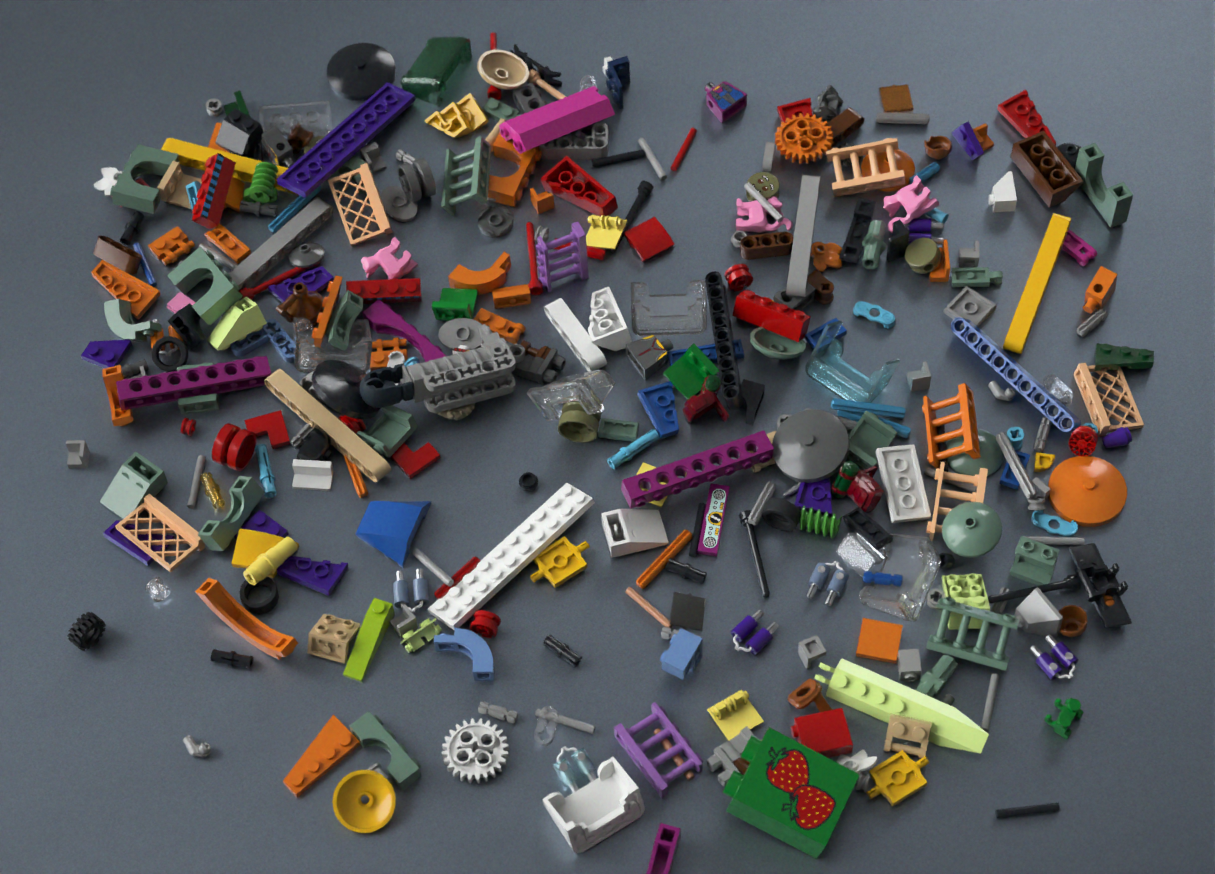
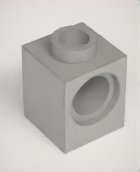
M919 649L898 650L899 680L906 682L920 680L922 670Z

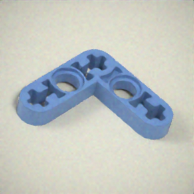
M274 319L266 320L267 324L263 325L261 330L247 334L245 339L231 343L232 352L236 356H244L268 341L271 342L281 357L288 363L296 362V356L299 353L298 347L278 321ZM269 327L275 328V332H276V333L274 334L273 331H272L271 329H268V328H269ZM253 335L261 336L259 340H251ZM279 338L286 339L283 344L276 343ZM287 348H289V351H290L291 353H294V354H293V355L288 354V353H287Z

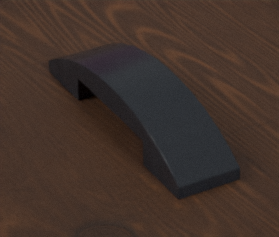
M858 198L851 226L839 256L840 260L852 263L858 262L864 247L862 246V241L868 234L876 201Z

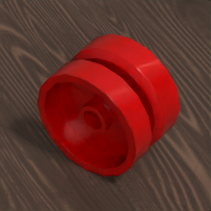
M230 423L225 424L220 429L213 444V462L223 466L228 465L229 468L239 472L244 470L254 454L256 434L246 429L241 430L240 427Z

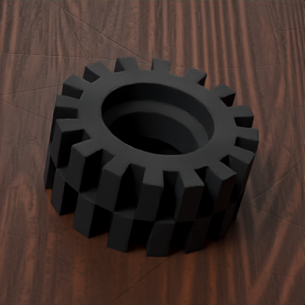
M87 612L86 615L82 614L81 618L78 617L76 619L77 622L72 624L73 628L69 629L68 640L82 651L90 649V646L93 647L95 642L98 643V638L103 636L102 632L106 629L104 628L106 626L105 622L93 612Z

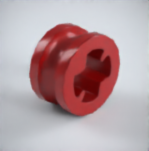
M184 418L180 429L181 434L185 435L187 433L188 436H192L196 429V420Z

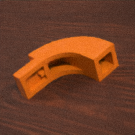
M503 252L491 267L482 271H473L458 264L448 276L450 288L477 289L478 295L490 293L492 289L500 288L507 281L506 273L511 268L510 254Z
M121 365L102 369L103 380L111 407L113 426H126L133 422L134 417L132 409L121 411L116 381L125 379Z

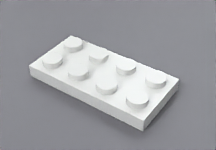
M915 445L877 448L875 452L892 523L930 519L931 513Z

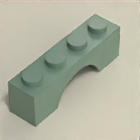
M239 476L229 490L231 508L228 515L222 521L208 520L198 533V536L210 550L224 551L229 546L234 535L239 532L241 525L250 516L251 511L265 493L253 477Z
M368 711L349 725L351 733L360 741L363 748L378 746L386 749L392 755L391 762L387 768L388 775L392 777V781L403 791L421 777V766L415 758L411 759L407 755L408 751L402 743L398 745L395 741L396 737L391 730L384 729L381 719L377 715L373 716Z

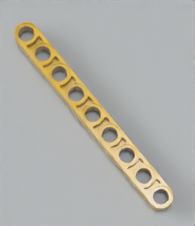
M167 138L161 150L179 154L180 165L203 171L206 170L205 164L207 159L219 153L236 162L233 177L252 183L256 165L263 162L173 138ZM276 165L278 172L276 173L277 177L274 187L280 191L299 195L277 184V178L289 168Z
M1053 213L1006 335L1003 349L1022 354L1072 218Z

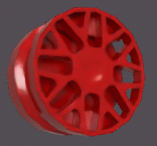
M746 264L733 265L724 274L730 290L741 291L743 287H749L753 282V276Z
M345 415L338 418L355 434L358 431L363 432L366 430L362 419L351 418Z
M1079 426L1075 428L1070 436L1069 448L1078 456H1088L1096 448L1098 435L1091 427Z
M478 610L474 613V621L471 622L470 630L476 634H482V637L485 638L496 637L501 619L492 612Z

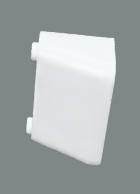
M614 757L600 764L598 768L599 778L566 798L560 792H554L542 799L547 811L575 853L586 851L640 818L645 811L639 787Z

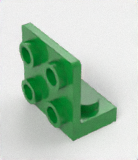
M443 288L440 300L433 301L432 310L436 320L472 319L478 290Z
M693 343L685 354L672 364L663 375L688 400L701 390L705 378L708 375H717L719 369Z

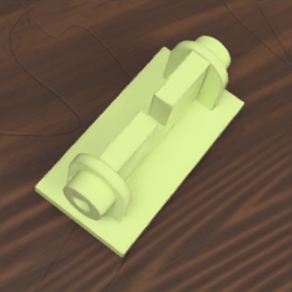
M429 618L419 624L420 629L415 632L411 629L403 635L404 639L400 643L406 642L405 649L408 653L411 651L415 652L425 645L421 637L424 636L427 642L434 638V635H440L441 627L438 624L434 625V622L437 620L436 618L432 621Z

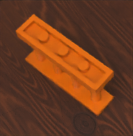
M966 383L958 385L959 393H957V396L933 403L928 396H923L924 404L922 405V410L925 414L929 450L927 459L929 464L935 468L940 469V460L964 452L969 454L973 460L981 457L974 395ZM960 403L961 409L959 412L936 419V410ZM962 420L963 426L960 429L937 435L938 426ZM964 436V443L961 446L939 452L938 443Z

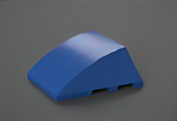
M371 501L357 529L356 536L371 547L380 550L387 558L393 559L403 568L410 553V545L421 520L426 517L431 501Z

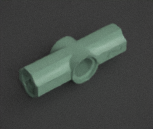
M882 220L870 222L869 232L862 241V246L865 247L862 261L866 269L878 267L880 255L886 248V243L883 241L886 223Z
M943 655L932 670L929 669L923 675L919 686L915 690L932 698L938 696L945 687L947 679L958 666L954 658L949 655Z

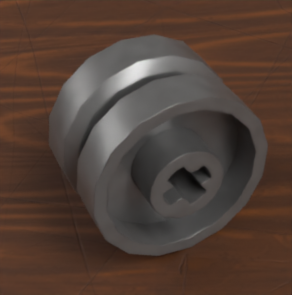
M423 157L413 160L412 165L407 162L398 165V176L402 189L411 203L420 200L422 195L430 197L436 194L433 174Z

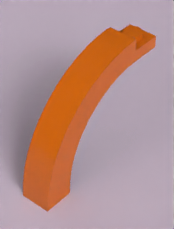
M208 578L195 591L202 601L223 622L264 653L280 660L282 657L290 655L298 644L294 637L277 632L258 620L240 605L218 580Z

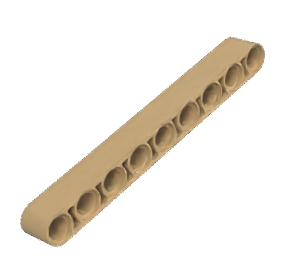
M282 369L276 370L264 380L266 387L312 428L317 426L324 430L331 439V445L342 455L345 456L346 454L348 460L355 464L373 482L377 483L391 472L392 469L389 463Z

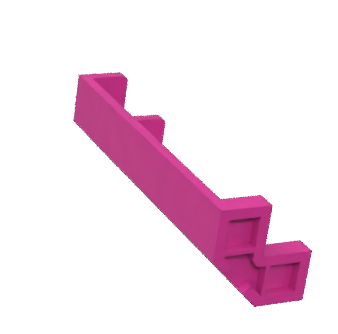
M592 86L503 122L499 125L500 134L506 141L513 138L515 149L519 154H522L527 150L598 121L608 119L615 115L609 98L606 95L601 96L598 93V88Z

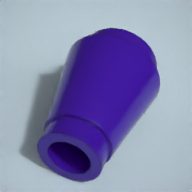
M1120 427L1102 437V442L1105 448L1124 446L1132 442V436L1128 427Z

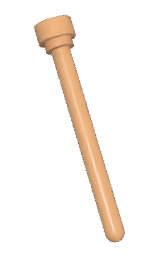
M534 69L529 71L528 83L540 86L558 100L566 97L543 81L537 71Z

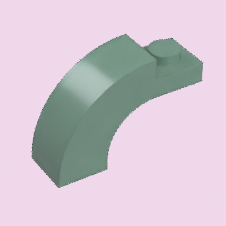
M347 290L336 306L325 334L329 338L328 342L333 347L343 351L348 347L350 329L356 317L363 310V298Z

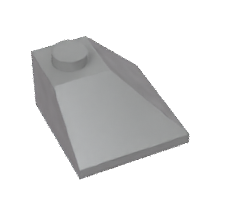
M1038 587L1016 608L1014 615L1016 619H1020L1018 627H1022L1026 633L1042 636L1052 635L1053 638L1058 636L1063 620L1062 615Z

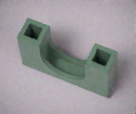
M1092 143L1079 149L1075 171L1083 180L1081 187L1110 228L1127 221L1133 194L1124 182L1107 189L1102 177V164L1105 155L1096 143Z
M138 144L135 151L131 152L130 160L125 163L122 174L118 175L117 183L111 188L110 195L112 196L113 204L154 214L160 204V190L138 184L134 180L144 174L164 176L172 161L179 162V154Z
M199 247L167 276L184 295L201 280L214 277L210 290L192 305L198 315L210 326L243 296L238 291L240 289L239 285L234 280L230 281L232 277L226 270L222 272L224 267L217 260L213 261L215 256L209 250L205 252Z

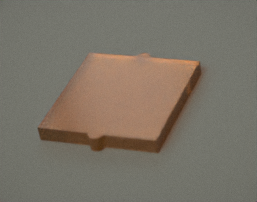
M908 84L879 87L885 113H900L913 110Z

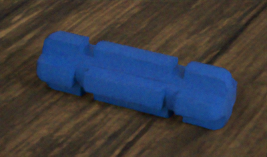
M864 571L863 574L864 583H871L872 581L874 584L902 585L903 577L900 574H894V576H891L890 573L881 572L872 574V571Z

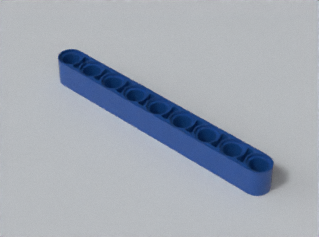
M960 317L952 321L951 330L1061 431L1072 433L1075 428L1081 426L1080 419L972 321ZM964 322L965 326L964 329L961 331L960 325ZM977 334L978 339H977V341L974 343V342H973V337H974V335ZM990 346L991 352L987 355L986 349ZM1003 358L1004 364L1000 367L999 362ZM1017 370L1018 375L1014 379L1013 372ZM1030 382L1031 389L1027 391L1026 385ZM1043 394L1044 397H1045V400H1044V402L1041 404L1039 399H1040V396ZM1055 407L1058 408V414L1056 416H1054L1053 410ZM1071 419L1072 426L1068 429L1067 422Z

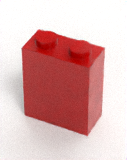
M843 708L794 718V726H791L792 736L797 738V741L827 758L852 753L853 742Z

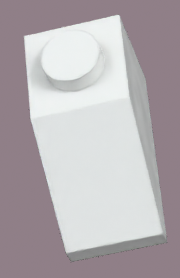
M1012 171L1007 172L993 186L992 194L988 198L993 212H1010L1016 209L1017 197Z

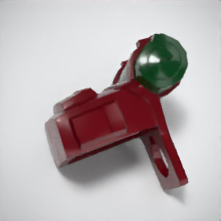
M708 375L702 385L701 393L698 396H691L684 403L683 414L689 423L713 408L724 422L729 418V414L717 398L721 381L716 375Z
M846 461L832 484L831 494L840 499L848 495L865 513L874 510L884 492L873 478L878 467L873 466L865 470H859L857 464L852 461Z

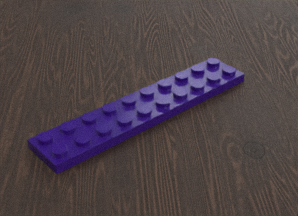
M387 82L277 178V184L306 198L416 101L415 95Z

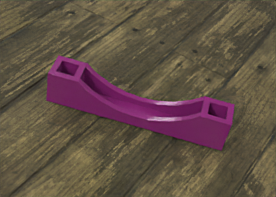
M378 299L362 312L364 323L378 334H388L406 339L408 343L420 352L425 362L446 356L439 346H434L427 336L421 335L414 325H409L405 322L404 318L399 313L396 314L392 311V308L387 303L384 304Z
M660 823L646 874H670L681 840V828Z

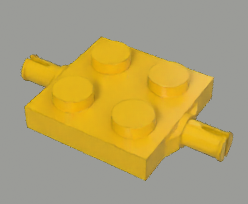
M565 536L557 540L533 559L539 570L530 575L531 580L535 583L540 578L545 577L554 588L563 584L588 568L587 563L581 557V553L590 548L587 541H584L575 546Z
M904 750L898 752L869 770L868 774H870L876 786L866 792L869 799H872L881 793L892 807L927 786V781L922 776L920 769L929 764V760L924 756L914 762L907 756Z

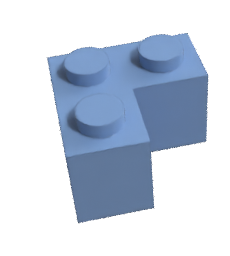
M681 628L678 634L672 636L670 640L671 646L668 651L664 650L660 661H662V670L684 680L689 671L694 672L703 656V638Z

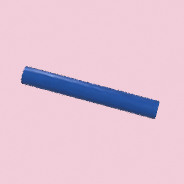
M134 243L135 252L142 255L140 264L149 285L152 287L157 286L140 243Z

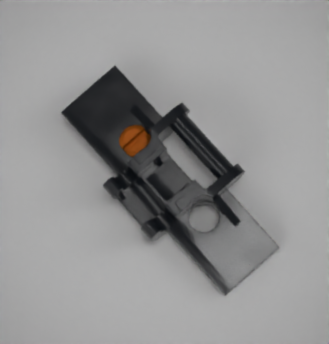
M1095 543L1070 547L1069 551L1077 566L1074 571L1081 579L1088 595V601L1093 606L1095 605L1105 629L1131 624L1132 621L1120 598L1128 589L1126 581L1119 585L1116 579V574L1120 569L1118 564L1115 563L1108 569Z

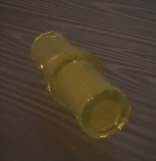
M207 472L203 473L200 479L205 487L204 492L210 498L213 508L217 509V506L218 509L223 507L225 501L220 494L219 485L215 483L210 472H208V475Z

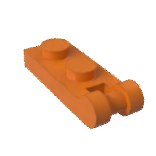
M220 223L212 231H207L204 234L209 242L214 243L237 264L251 254L250 248Z
M483 308L479 310L473 319L482 325L486 324L492 333L498 332L500 338H504L512 344H517L520 334H523L526 330L523 324H516Z

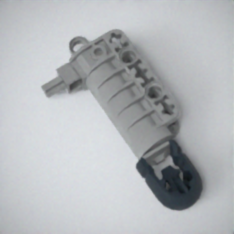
M483 324L478 329L481 334V348L406 367L402 363L395 365L394 368L386 367L371 371L363 377L360 383V394L365 403L372 407L381 408L400 403L401 400L408 401L413 399L415 403L424 401L428 411L433 413L510 394L515 390V379L512 371L515 369L516 363L524 360L525 349L520 344L508 346L505 339L500 338L498 332L492 333L489 326ZM518 351V352H520L521 354H520V355H513L512 352ZM486 387L494 388L493 390L489 391L484 390ZM452 396H455V397H457L458 399L449 400L448 398H449V397H452Z

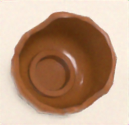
M930 136L928 141H924L926 154L930 158L936 160L943 159L952 151V143L945 136Z
M1068 605L1058 611L1063 617L1059 630L1061 634L1067 637H1077L1086 630L1088 623L1087 613L1080 606Z

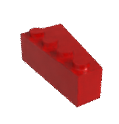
M568 156L564 157L541 177L545 191L597 216H610L618 209L616 197Z

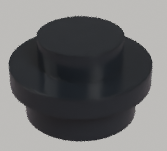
M526 472L520 477L519 486L524 491H532L538 486V478L533 473Z

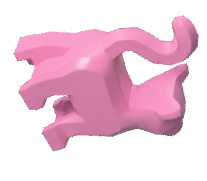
M917 175L913 178L914 182L901 188L895 195L885 196L884 209L889 212L890 218H893L901 206L907 212L905 218L896 217L889 222L888 230L891 233L893 232V223L895 221L901 220L903 224H908L913 219L920 217L939 205L937 199L929 198L931 191L922 184Z
M777 197L767 200L783 216L781 212L782 203H780ZM737 199V215L741 217L749 216L748 220L736 219L737 231L762 233L765 231H776L781 225H786L789 231L792 229L793 224L787 218H783L781 222L776 221L774 224H769L766 214H771L757 200L742 202L741 199Z
M396 237L392 239L390 246L380 249L374 256L361 259L363 269L367 273V278H370L377 268L381 267L387 274L388 279H400L414 270L418 263L411 259L412 255L407 250L403 252L401 259H397L394 256L401 247Z

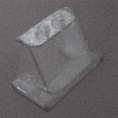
M595 370L573 374L541 387L530 388L527 395L547 421L560 419L563 403L578 401L588 415L602 413L605 408L602 402L616 382L606 371Z

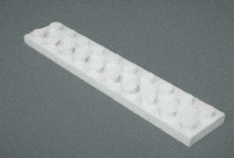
M566 483L477 564L475 569L466 574L455 587L450 588L444 597L433 603L428 608L429 613L455 631V628H459L585 513L595 503L593 498Z

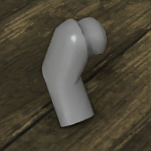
M996 380L988 384L997 399L1011 401L1016 395L1015 390L1012 388L1001 389Z
M192 735L186 736L183 739L192 756L206 757L210 754L211 746L208 743L198 745Z

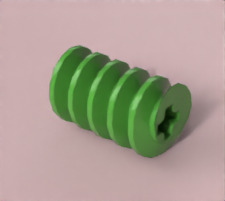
M261 162L256 165L249 190V195L253 200L258 202L270 201L277 177L276 173L278 172V167L275 164Z
M804 505L799 519L800 530L803 531L807 526L808 532L811 533L815 528V534L817 535L823 530V536L826 537L830 532L831 538L834 539L839 531L842 515L838 520H836L835 513L829 518L828 511L821 516L820 509H818L816 514H813V508L811 507L806 512Z

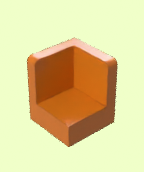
M986 123L973 129L983 151L994 146V142L987 135L988 125Z
M534 188L530 189L531 203L538 214L555 208L552 193L548 194L545 191L537 194Z

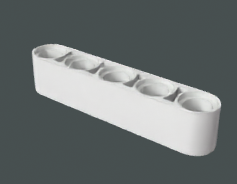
M559 298L544 306V311L549 320L589 373L607 365L604 354L597 345L593 344L590 335L563 299Z

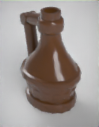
M298 282L294 285L293 294L281 305H278L276 311L297 329L309 330L319 324L317 323L319 312L324 311V307H322L324 299L319 293L308 291L306 285Z

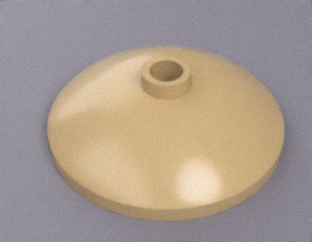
M490 50L483 53L478 60L477 68L479 74L494 87L507 90L516 89L523 86L529 77L526 63L511 52Z

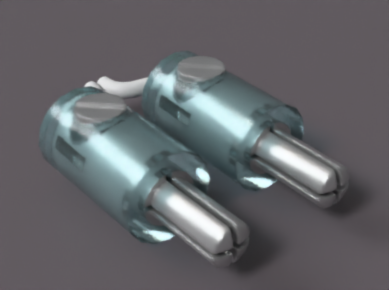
M564 746L561 748V753L557 756V762L552 766L564 787L569 786L574 793L579 790L575 783L578 778L567 759L560 760L564 750L575 751L570 756L583 777L587 775L590 782L597 779L593 773L596 768L584 747L577 750L574 747L566 748Z

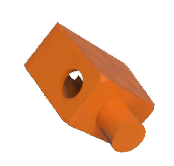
M1100 266L1085 292L1083 309L1086 312L1093 313L1095 308L1097 310L1103 309L1115 291L1118 274Z

